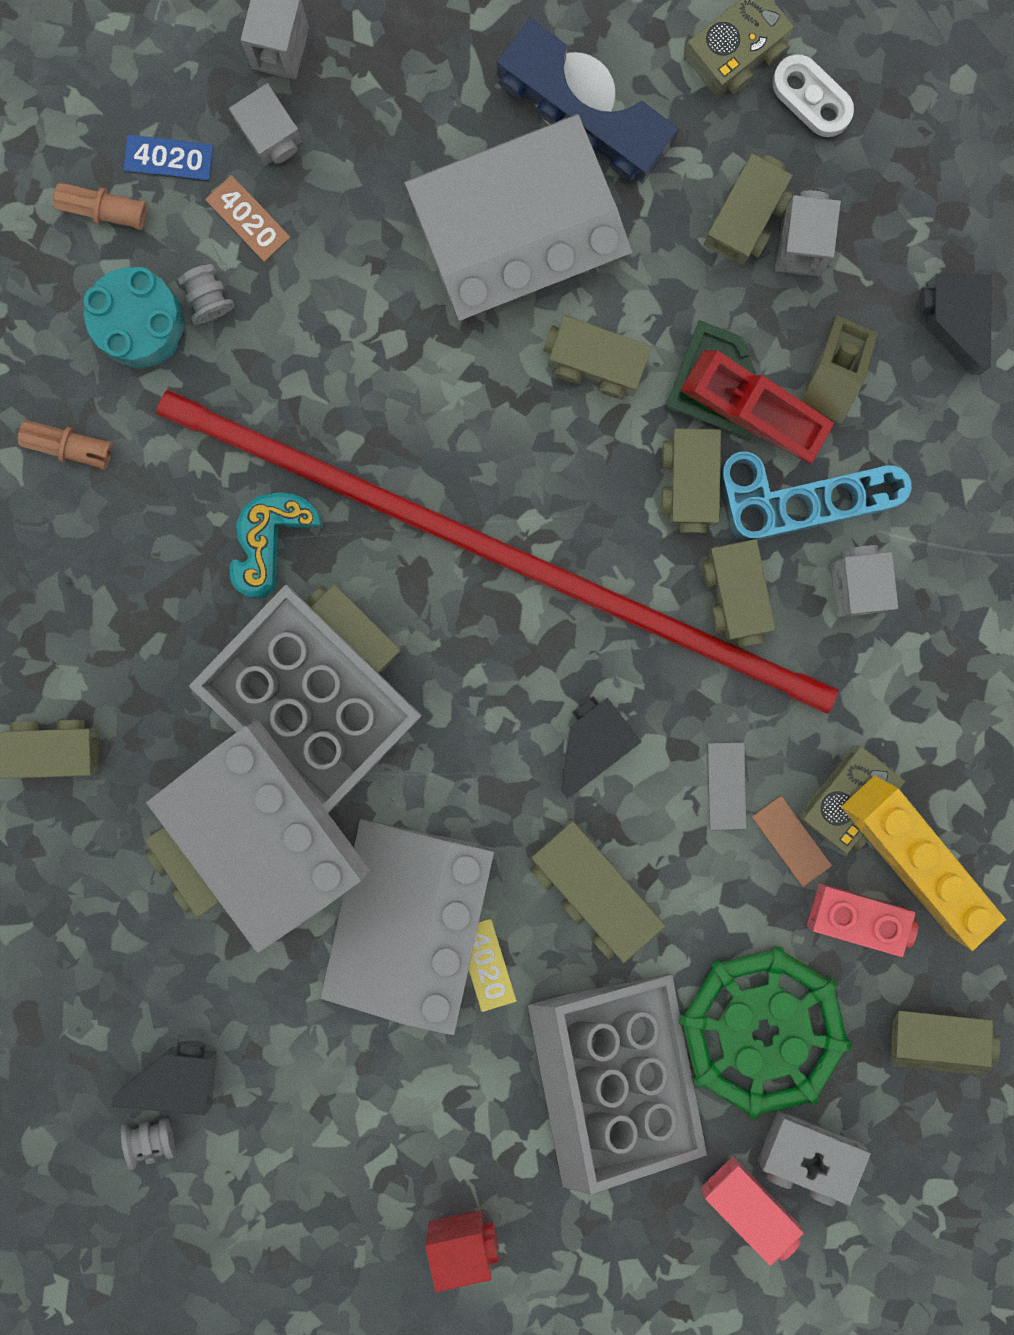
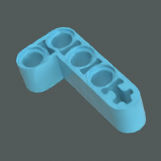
M748 451L735 453L720 469V488L728 523L732 533L743 541L754 539L758 541L888 511L904 503L912 490L909 475L902 468L894 465L878 467L770 492L762 460ZM736 463L747 465L753 473L751 485L739 486L735 484L730 477L731 466ZM884 480L886 484H894L896 487V491L889 496L887 493H879L866 498L865 490L878 486ZM835 487H842L850 492L852 505L848 511L839 510L833 505L831 493ZM797 497L806 503L808 514L804 521H795L788 516L786 503L789 498ZM755 508L762 514L763 526L759 531L752 532L743 527L740 517L743 509Z

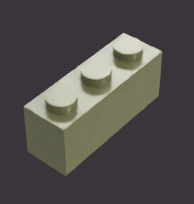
M572 818L531 854V859L536 863L530 869L531 872L547 890L554 885L567 898L561 903V906L578 925L584 920L589 923L597 933L591 940L609 960L614 955H617L625 963L666 927L662 920Z

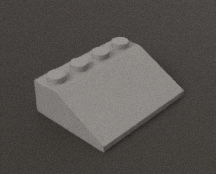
M579 114L404 181L451 309L459 321L632 253L617 206Z
M287 584L189 685L235 732L259 719L327 813H330L422 716Z
M259 719L244 726L146 802L257 953L331 904L361 882L370 872V869Z
M360 819L354 849L370 869V872L361 882L343 894L321 999L404 1025L454 1036L493 860L494 848Z
M671 974L566 994L528 1005L563 1188L594 1194L707 1156L683 1028L679 1024L680 1012Z

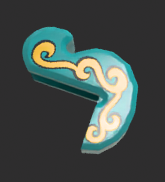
M278 492L257 496L243 507L236 523L237 539L248 555V559L245 562L235 559L229 565L230 580L238 592L249 598L259 599L264 598L276 589L278 527L324 528L320 513L304 498L295 494Z

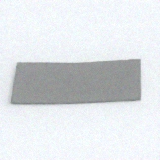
M745 742L708 743L710 830L747 829Z

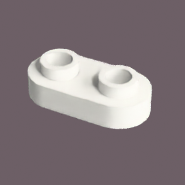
M791 55L779 63L772 80L776 96L817 135L833 137L842 133L849 125L854 113V105L848 93L807 56ZM798 77L801 79L803 87L793 89L788 85L787 79ZM824 108L832 109L836 119L832 121L823 119L820 110Z

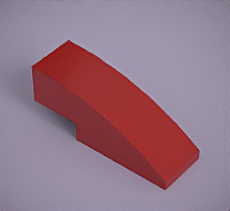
M718 350L702 351L680 390L732 423L807 463L814 461L834 425V422L763 375H754Z

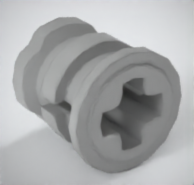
M213 264L193 268L176 280L178 287L185 289L187 292L184 299L187 306L195 310L191 321L196 325L215 320L231 311L235 306L233 300L224 299L225 289L221 281L215 280L214 276L217 274V270Z
M169 1118L159 1119V1123L151 1125L150 1121L139 1123V1128L131 1129L127 1123L122 1124V1150L130 1171L136 1169L139 1161L145 1160L146 1164L156 1163L158 1157L165 1156L167 1159L176 1157L174 1135Z

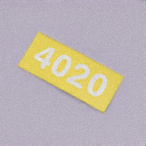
M492 919L479 922L469 965V973L482 1012L517 1002Z

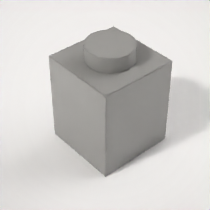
M268 83L229 108L234 121L264 166L272 161L275 164L286 161L297 152V145L303 142L298 128Z

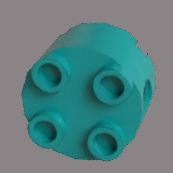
M125 267L110 271L97 280L93 287L88 289L84 295L83 302L85 308L83 316L87 333L97 347L113 360L122 365L143 369L159 365L175 353L185 328L182 305L165 282L144 267Z

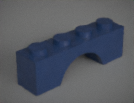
M529 18L497 61V76L500 78L499 84L517 99L525 96L536 104V112L550 124L579 114L594 153L597 150L611 160L609 163L610 167L622 178L631 181L634 177L643 184L675 142L679 128L643 101L624 110L611 112L597 110L581 102L569 88L564 74L567 44Z

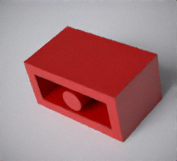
M483 1210L429 1221L425 1247L435 1293L492 1280V1264L499 1263L497 1251L499 1250V1243L494 1222L485 1223Z

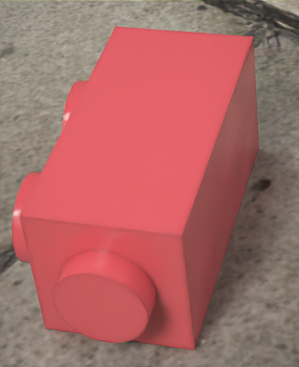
M820 882L806 925L813 932L899 957H903L906 947L912 948L918 933V922L914 921L916 912L906 907Z
M734 1156L700 1187L708 1203L769 1266L778 1259L781 1261L788 1259L798 1249L801 1243L799 1238L804 1234L799 1223Z

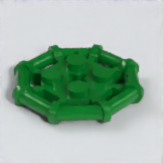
M773 946L772 950L724 962H719L717 959L710 964L712 967L710 973L685 1014H680L679 1024L684 1027L695 1076L692 1080L697 1087H705L746 1112L747 1118L758 1119L761 1114L810 1102L812 1105L820 1101V1093L845 1052L851 1051L852 1041L847 1039L835 990L838 984L833 977H824L785 953L784 948L779 946ZM766 971L765 983L740 989L734 980L737 977ZM781 974H786L809 988V990L800 998L790 994L778 986ZM724 986L731 996L723 1013L721 1012L718 1018L706 1015ZM819 1002L827 1034L813 1033L807 1008ZM767 1020L770 1026H777V1034L772 1035V1041L764 1044L760 1038L753 1039L752 1032L759 1029V1021ZM703 1030H717L722 1055L712 1061L710 1060ZM812 1045L824 1048V1052L809 1077L806 1078L798 1068L807 1060ZM729 1066H732L741 1074L750 1077L751 1081L748 1092L722 1077L721 1073ZM790 1075L796 1087L763 1094V1081Z

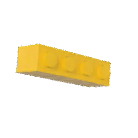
M874 775L841 806L947 935L973 952L1006 921L1005 917L899 788Z

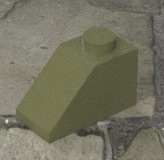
M836 315L808 378L801 401L826 418L842 424L864 383L878 333Z

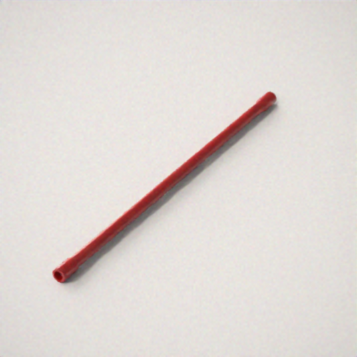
M166 390L158 404L156 412L158 416L192 431H200L780 690L790 698L825 714L830 712L835 703L839 689L766 660L211 412L204 405L177 393Z

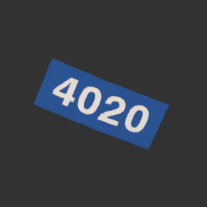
M127 135L123 171L209 180L213 144Z

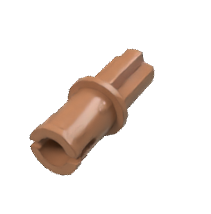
M58 183L53 193V207L56 210L93 218L94 223L99 225L102 221L134 227L138 230H142L147 214L146 201H137L109 194L107 188L104 187L96 191L66 183Z
M30 420L22 422L17 437L18 444L21 447L58 456L59 462L64 463L66 459L98 467L101 470H106L111 457L108 451H112L113 448L112 441H104L74 433L73 427L67 426L63 430Z

